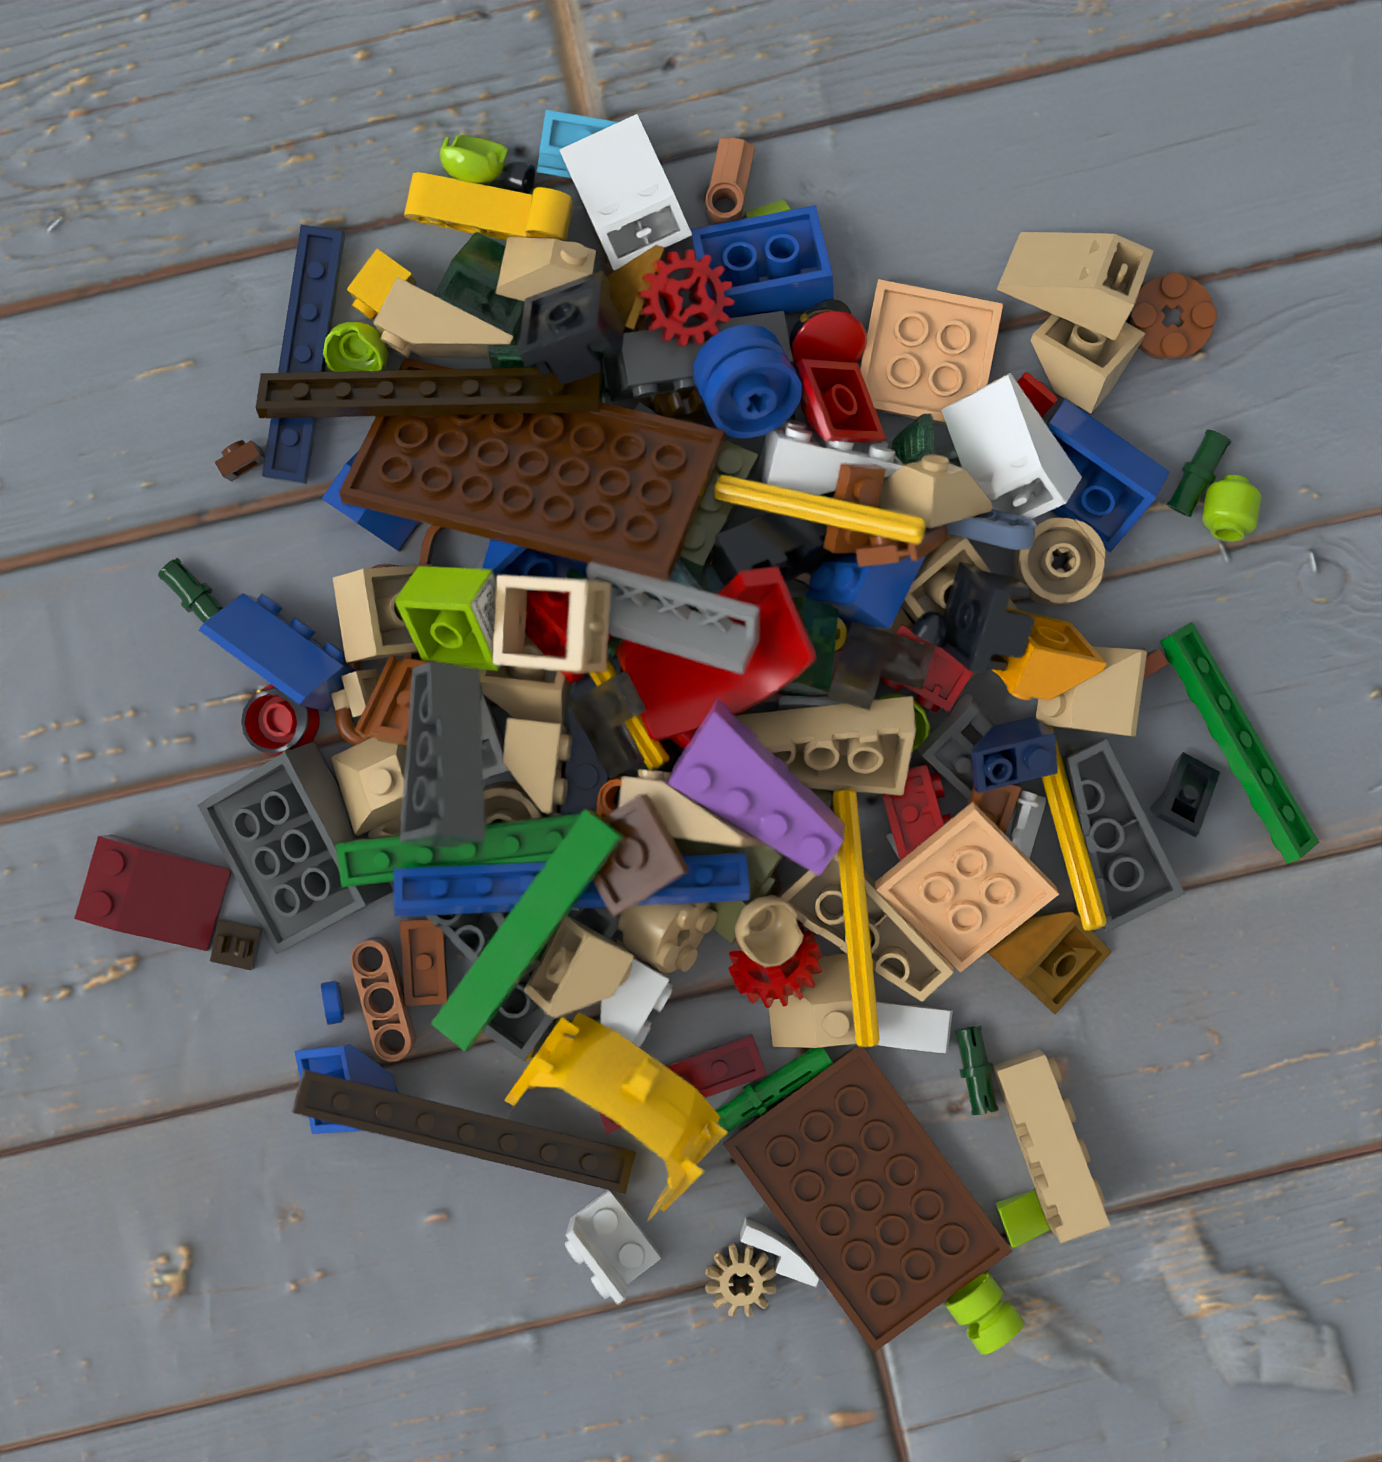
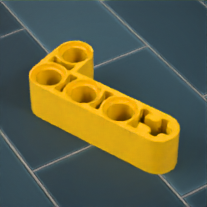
M415 172L411 178L404 217L426 225L507 241L508 237L552 238L567 242L574 206L570 195L554 189L534 188L533 195L472 182H464L453 178Z

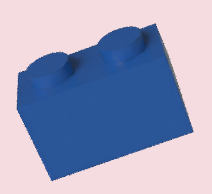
M848 553L823 561L821 566L814 572L810 581L811 586L804 599L825 614H833L839 617L844 624L890 629L926 555L916 561H911V556H908L898 563L859 567L856 553Z

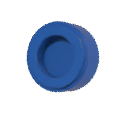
M335 980L321 983L327 1025L342 1023L345 1017L339 982Z

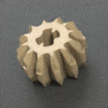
M735 1243L729 1244V1258L722 1252L716 1251L714 1253V1260L719 1266H707L705 1274L709 1278L714 1279L705 1285L706 1293H718L713 1300V1305L717 1309L729 1302L728 1315L731 1317H735L737 1314L738 1306H744V1312L747 1317L753 1316L752 1303L755 1302L760 1308L765 1309L768 1306V1301L763 1294L770 1295L776 1293V1285L768 1281L777 1275L775 1267H763L768 1261V1254L763 1251L755 1258H752L754 1248L748 1244L744 1248V1254H738ZM736 1273L742 1277L747 1273L749 1285L745 1286L739 1283L734 1286L733 1275Z

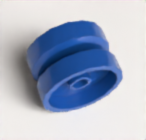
M745 324L725 329L711 337L699 350L693 363V381L705 402L711 418L718 429L724 430L731 437L752 438L773 431L785 423L795 412L800 402L802 384L776 335L763 326Z

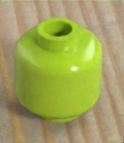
M1227 475L1223 480L1214 482L1207 488L1202 523L1211 531L1210 534L1216 539L1229 542L1240 541L1245 538V535H1249L1257 528L1262 495L1257 487L1249 484L1247 478L1240 475Z

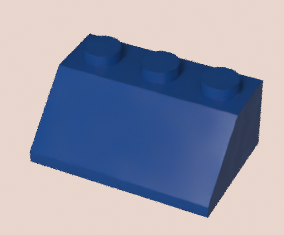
M816 205L690 229L695 261H699L704 255L708 254L711 256L708 266L710 269L719 266L724 268V271L718 277L720 282L728 281L732 283V287L724 291V297L733 299L734 305L724 307L722 310L729 318L784 311V314L811 309L822 301L834 299L833 274ZM706 282L705 288L708 294V298L712 300V292L708 283Z
M1065 398L1046 425L1082 478L1068 501L1050 511L1060 518L1076 519L1088 524L1099 535L1105 549L1111 553L1155 500L1170 471Z
M245 593L241 594L200 627L199 631L302 706L327 712L333 704L331 694L344 688L341 676L356 671L345 662L344 651L330 642H327L325 646L318 643L312 638L315 631L295 617L291 622L279 614L282 607L262 593L258 598Z

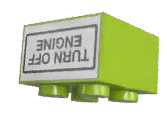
M417 567L396 597L395 603L422 661H432L480 670H499L500 664H492V637L495 624L494 592L497 586V580L492 570Z

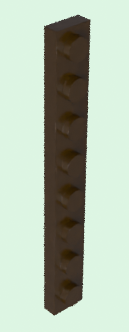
M601 366L598 373L567 384H562L554 371L543 376L538 367L261 373L255 409L260 419L600 412L603 376Z
M303 1069L292 1108V1113L623 1194H626L636 1152L633 1150Z

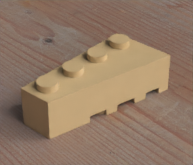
M913 696L735 715V718L742 725L745 724L757 736V740L774 757L777 756L782 760L797 780L808 788L824 790L854 789L856 792L903 795L915 736Z
M837 850L820 876L806 869L778 897L784 899L785 902H788L798 914L796 920L803 923V926L817 935L820 934L840 947V950L847 953ZM864 870L873 969L882 977L923 1002L954 973V966L876 891L875 881Z
M1038 1049L993 1065L994 1074L1048 1227L1060 1243L1109 1227L1110 1223L1102 1203H1105L1101 1187L1096 1178L1092 1179L1087 1163L1091 1162L1088 1150L1082 1137L1077 1139L1072 1123L1076 1122L1074 1110L1068 1097L1062 1099L1057 1083L1062 1081V1077L1054 1057L1047 1059L1046 1054Z

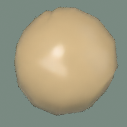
M770 895L755 898L741 909L736 922L735 935L740 948L751 960L763 967L781 965L794 956L802 943L803 933L800 931L796 920L798 914L788 902H785L784 899L778 896Z

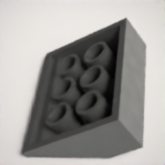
M315 741L284 752L197 805L276 954L394 892L389 882L341 887L335 844L366 838L364 834L354 835L342 793Z

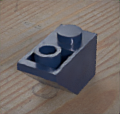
M1034 717L993 726L971 750L974 789L978 793L1058 773L1055 733Z

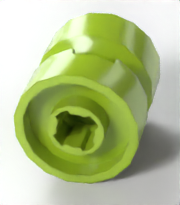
M988 1271L974 1279L944 1303L959 1325H968L966 1334L981 1355L990 1354L1003 1347L1021 1331L1025 1324V1321L1010 1301L1002 1302L1003 1291Z

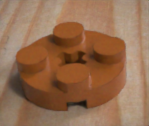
M1173 272L1150 280L1140 289L1134 307L1130 312L1129 321L1130 325L1146 333L1138 347L1143 353L1159 360H1180L1196 353L1208 341L1217 318V311L1210 295L1200 283L1190 277ZM1167 307L1169 310L1176 308L1181 313L1179 320L1182 323L1179 328L1174 324H1171L1168 328L1163 325L1162 321L1165 318L1162 312L1163 308Z

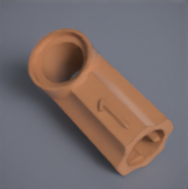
M733 137L719 139L710 186L706 194V217L711 225L741 220L743 216V205L755 153V145L743 139ZM728 198L735 203L736 207L728 213H722L717 211L713 204L718 199Z

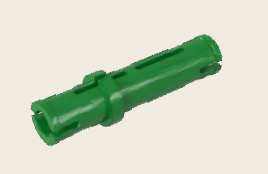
M824 1048L809 1049L755 1085L747 1084L743 1087L744 1092L719 1108L714 1109L720 1116L718 1122L722 1129L729 1133L759 1113L762 1116L768 1112L767 1107L831 1066L833 1062Z

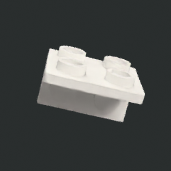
M611 1190L604 1192L570 1218L565 1234L568 1239L565 1243L568 1252L578 1264H582L585 1261L594 1273L591 1280L601 1296L605 1299L611 1296L616 1304L619 1305L625 1300L627 1285L657 1263L662 1255Z

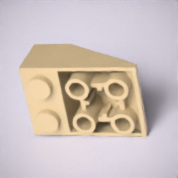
M1020 232L997 290L1050 312L1055 316L1078 324L1094 333L1116 340L1134 307L1153 250L1116 234Z

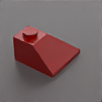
M801 359L796 363L795 372L802 384L801 409L807 417L809 425L824 441L882 443L886 440L858 363Z

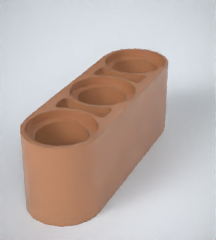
M379 937L369 938L359 943L353 949L350 957L351 967L373 1049L382 1060L395 1062L403 1059L413 1049L416 1042V1032L409 1006H405L404 987L394 950L385 939ZM366 947H375L381 952L383 962L380 968L372 969L365 965L362 954ZM377 988H385L392 993L394 1004L391 1009L383 1010L376 1006L373 995ZM394 1029L403 1034L405 1045L402 1050L395 1051L386 1045L384 1036L387 1030Z

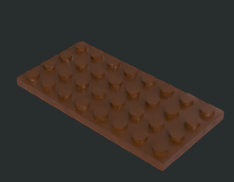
M404 358L398 370L452 368ZM602 402L600 412L376 416L346 476L339 495L342 503L587 563L593 562L669 582L726 441L725 432L721 429Z

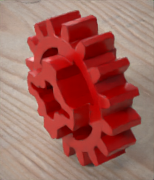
M689 249L684 253L683 260H680L677 252L673 251L667 254L668 265L658 259L652 263L657 274L646 273L642 277V280L649 285V289L638 292L637 297L647 300L648 306L641 309L639 313L643 316H652L653 320L647 329L652 331L660 327L663 330L661 341L664 343L673 336H676L677 346L684 347L691 336L695 345L704 343L703 332L713 337L719 333L715 323L724 324L730 319L722 310L724 307L734 305L733 299L724 297V291L732 287V283L728 281L720 282L718 277L722 274L724 268L719 266L710 269L708 266L711 256L708 254L704 255L699 261H695L694 250ZM675 270H690L681 281L666 277ZM706 282L708 283L711 289L712 300L708 298V294L705 288ZM690 287L688 298L694 303L682 309L683 298L677 294ZM658 297L664 300L667 310L666 315L663 314L660 308ZM693 315L698 319H704L696 327H682L689 316Z
M797 921L798 927L803 933L802 943L794 956L779 966L763 967L751 960L742 951L736 940L740 951H731L729 953L733 965L728 967L738 992L740 994L745 993L750 1003L754 1004L761 997L765 1008H770L774 999H779L782 1006L785 1007L788 1005V996L794 995L801 1000L804 998L801 991L803 986L815 987L816 984L811 974L822 973V967L819 963L822 953L811 930L804 931L801 922Z

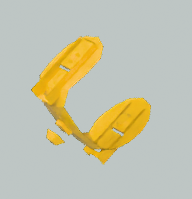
M578 1013L571 1023L564 1018L560 1019L504 1100L514 1108L526 1089H535L536 1086L561 1088L615 1120L664 1159L669 1174L667 1185L650 1212L648 1221L660 1209L665 1211L704 1172L696 1165L728 1133L717 1125L720 1116L696 1088L616 1031L581 1013ZM564 1034L573 1036L574 1038L564 1036Z

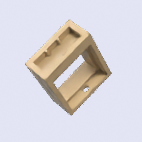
M497 575V586L494 592L495 624L492 637V664L574 672H605L611 582ZM527 588L571 592L567 658L524 654Z

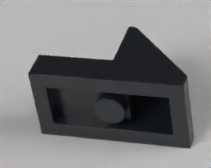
M1182 752L1174 763L1165 791L1154 802L1150 810L1159 819L1196 837L1201 830L1220 771Z

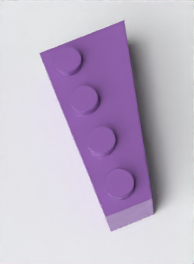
M717 698L674 766L668 785L820 876L844 840L845 824L806 785H802L788 770V766L777 756L774 757L757 740V736L745 724L742 725L729 712V708Z

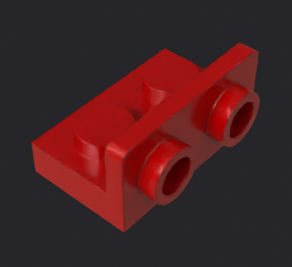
M542 589L527 591L525 634L545 656L567 658L571 594L569 591ZM559 670L565 675V679L570 684L584 678L585 672Z
M901 623L882 657L879 658L875 665V669L881 672L878 679L898 691H901L903 686L918 694L915 700L919 704L935 713L938 712L940 707L950 712L973 672L966 669L945 650L924 641L910 631L911 628Z
M927 765L908 770L903 795L882 794L900 861L952 819L950 813L941 814L937 799L945 797L939 773L930 774Z

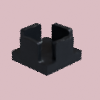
M603 270L525 298L518 355L526 367L536 364L543 376L554 371L562 384H567L600 371V362L589 344L606 338L613 351L623 348L625 323L610 299V282Z
M959 562L943 615L948 621L949 632L941 648L970 672L986 674L987 669L1006 671L1008 662L999 655L1016 658L1023 657L1034 624V618L1031 615L1006 610L1010 595L1028 598L1031 588L1015 577L986 572L974 564Z

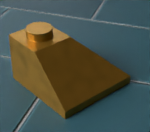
M653 246L606 276L610 282V299L625 323L624 333L642 331L647 316L640 315L639 311L648 306L647 300L638 298L637 294L642 290L649 289V285L642 280L643 275L646 273L657 274L652 263L658 259L665 262V248L662 246Z
M1070 911L1029 918L987 953L1052 1013L1056 1014L1111 954V951L1091 930H1085L1081 919Z

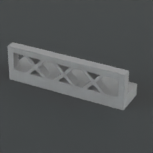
M590 562L587 568L588 581H602V579L614 582L620 588L611 587L609 635L744 674L759 643L758 607L673 582ZM643 591L655 594L661 601L650 599ZM685 603L697 606L703 613L691 611ZM726 616L745 620L746 627L733 623Z

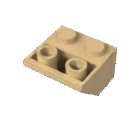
M508 718L503 755L504 765L542 812H557L558 804L565 805L568 779L561 778L563 761L570 762L573 736L566 734L567 727L561 724Z

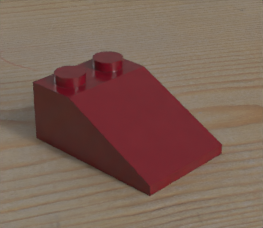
M112 834L98 836L74 919L118 932L209 951L232 870Z

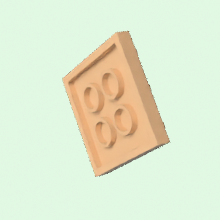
M878 279L867 330V345L860 366V371L875 410L877 412L947 425L942 413L944 407L988 385L1003 303Z
M973 802L875 881L876 891L960 973L1059 895L1057 886Z

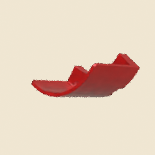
M778 567L741 571L725 588L716 594L717 596L759 608V643L744 674L626 639L622 640L616 649V654L650 739L658 741L698 730L717 698L729 708V712L734 716L775 694L797 678L813 663L815 652ZM726 616L733 623L746 627L745 620Z

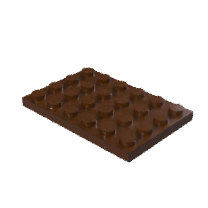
M857 1044L833 1061L831 1066L767 1109L768 1112L762 1116L759 1115L723 1141L727 1151L874 1352L1012 1252L1011 1248L864 1047H860Z

